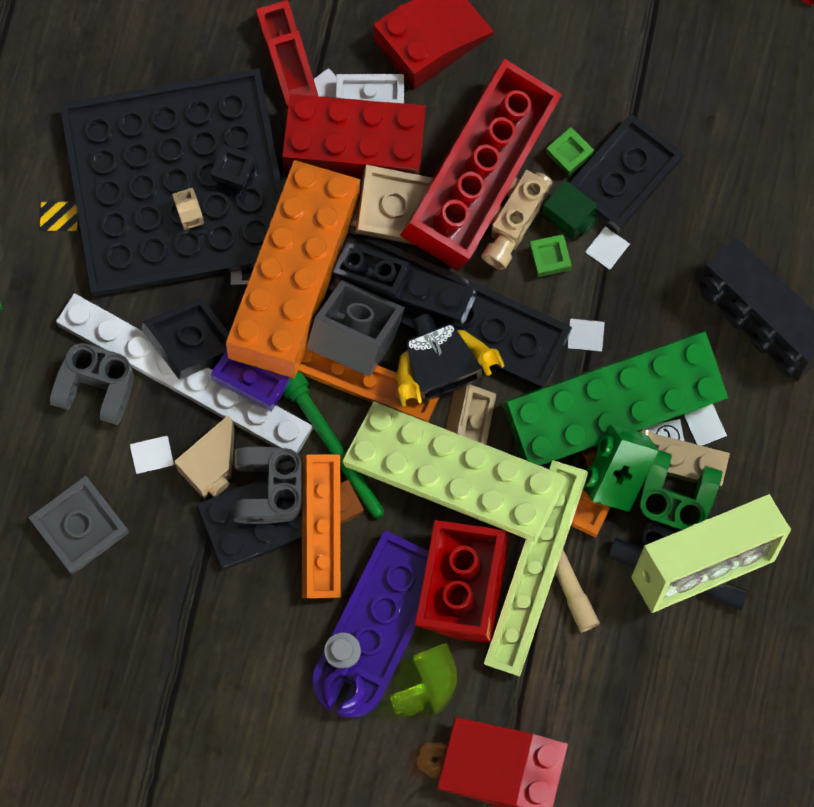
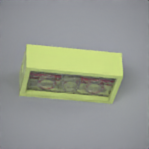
M770 494L645 545L631 578L651 613H654L774 562L791 528Z

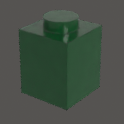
M565 180L543 204L542 217L574 241L580 233L586 235L597 221L595 218L597 204Z

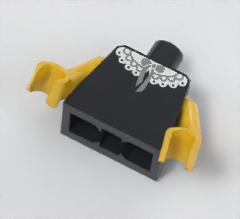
M424 314L415 318L412 324L417 337L406 342L407 351L400 356L396 376L401 406L406 407L405 401L409 398H416L418 404H422L482 380V368L485 375H491L492 373L489 368L491 365L499 364L501 368L504 367L499 351L493 348L489 349L483 342L465 330H456L453 324L437 328L431 314Z

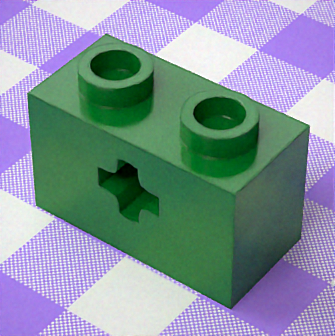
M610 425L606 435L598 443L597 454L592 465L586 469L588 476L584 489L592 502L630 512L659 452L648 435L616 425Z

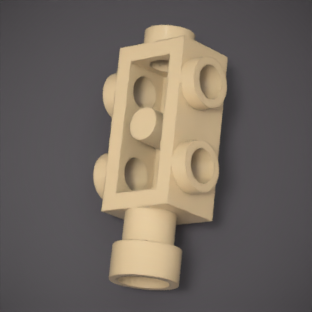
M526 170L521 179H514L506 194L510 198L504 207L499 206L490 222L493 225L491 237L495 240L487 245L481 255L483 260L492 267L505 270L512 259L511 252L513 249L516 250L519 243L523 240L525 233L549 195V189L553 181L548 176L539 172L534 174Z

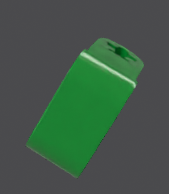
M659 450L640 489L638 496L640 510L651 520L682 530L703 522L707 519L714 503L722 478V470L705 465L699 476L693 497L663 488L672 454ZM655 493L661 494L664 497L662 509L656 512L647 510V498ZM686 505H694L698 510L697 518L690 523H684L680 519V511Z

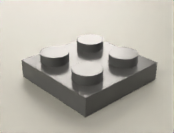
M87 476L81 478L29 517L32 524L71 575L75 574L129 533L126 526Z

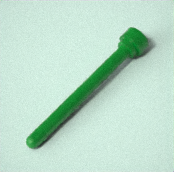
M297 372L295 379L291 378L290 384L283 393L284 397L291 399L293 403L297 402L330 454L340 455V469L347 480H349L370 515L375 519L382 518L384 509L360 472L344 466L343 459L346 451L309 397V382L302 372Z

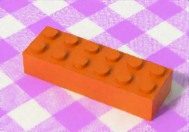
M296 160L293 161L226 341L228 359L295 379L309 341L315 316L321 308L333 270L360 199V179Z

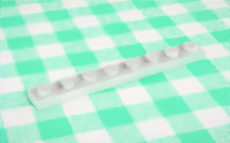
M75 293L56 321L59 327L87 343L125 356L132 368L223 419L229 416L234 425L275 448L292 449L298 454L313 430L312 425L278 406H275L271 412L212 381L210 374L213 370L208 367L178 379L141 330Z

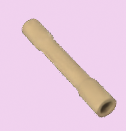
M562 550L555 575L567 598V605L580 633L598 626L600 623L587 595L582 591L564 550Z

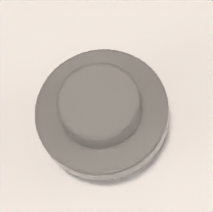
M337 633L326 642L324 653L326 660L334 668H351L358 662L361 648L358 640L353 635Z

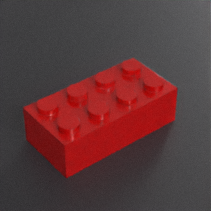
M290 94L283 148L284 172L289 173L293 161L296 160L357 179H362L363 169L366 165L420 175L426 105Z

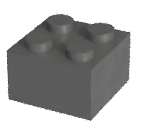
M341 280L315 316L307 349L370 377L395 340L405 307L345 280Z

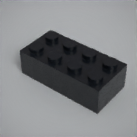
M735 237L706 264L698 286L701 289L700 293L709 304L713 306L717 304L726 313L727 321L734 328H742L751 337L750 341L761 353L767 352L776 361L775 365L786 377L792 376L798 382L814 367V311Z

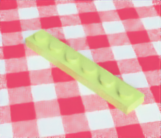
M552 460L549 470L564 475L566 483L537 542L525 540L484 664L519 677L588 476L586 470Z

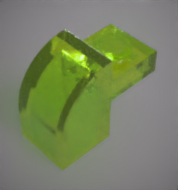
M447 643L413 656V664L421 684L390 696V704L395 715L403 712L404 717L419 713L425 709L423 704L429 702L433 715H436L449 705L456 690L457 670Z

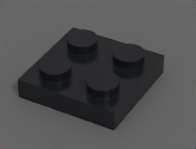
M202 297L145 320L142 325V332L178 379L217 364L227 350L226 341L229 332Z

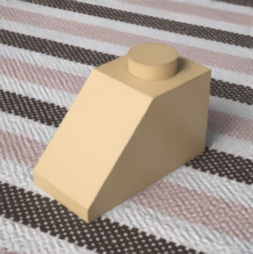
M226 416L174 461L179 473L204 500L211 495L216 497L228 487V480L232 476L235 429L233 421L229 416Z

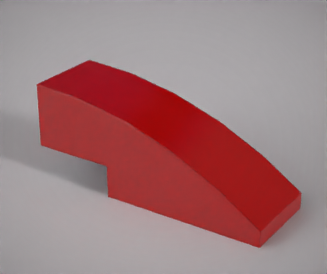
M285 0L256 9V18L285 104L289 105L290 94L318 96L289 1Z

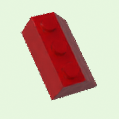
M435 520L415 622L416 626L455 639L491 644L510 543L505 530Z

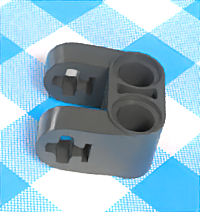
M79 343L72 346L67 352L51 392L50 405L69 410L81 382L107 390L100 411V420L118 425L124 415L134 382V374L128 359L119 353L89 344ZM81 358L92 359L90 366L85 369L75 367L77 361ZM120 367L125 369L124 375L118 379L108 377L109 372L114 368Z
M242 447L235 449L234 468L243 472H269L268 499H241L234 501L233 520L243 524H270L291 522L297 519L302 512V465L297 452L288 448ZM288 461L295 464V469L290 474L283 475L277 472V467L282 462ZM282 496H291L295 499L294 505L286 510L278 508L276 502Z

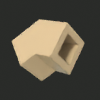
M193 187L172 194L184 230L204 224Z

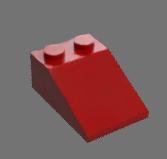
M412 0L400 5L374 24V42L401 74H404V78L414 90L494 34L491 27L468 0Z
M455 717L436 789L499 807H553L568 744L532 733Z

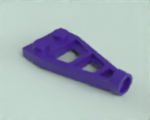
M227 350L210 374L212 381L271 412L291 380L288 376L228 359Z

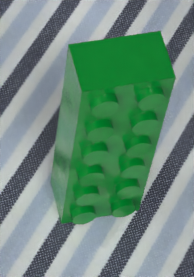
M706 331L681 337L501 401L521 459L541 466L552 462V460L555 461L598 445L600 439L606 435L611 424L638 431L728 399V395Z

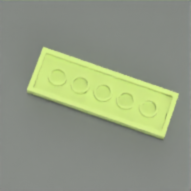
M373 402L343 459L344 466L535 543L566 483V478L562 474L376 402Z

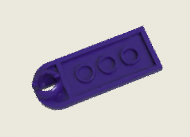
M384 530L332 634L333 636L337 633H348L358 640L361 648L358 662L351 668L337 669L328 663L323 652L313 674L315 695L320 704L330 712L345 683L351 685L343 703H340L337 709V715L345 718L363 717L378 706L417 628L415 622L429 551Z

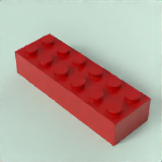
M504 58L492 73L400 236L459 271L470 260L562 94Z

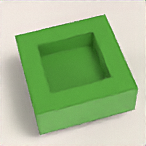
M570 127L546 148V154L570 176L594 155V149Z
M563 234L530 241L529 247L537 277L571 270L572 265Z

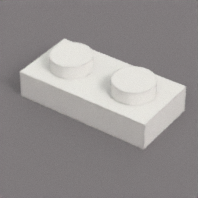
M336 74V98L404 104V74Z

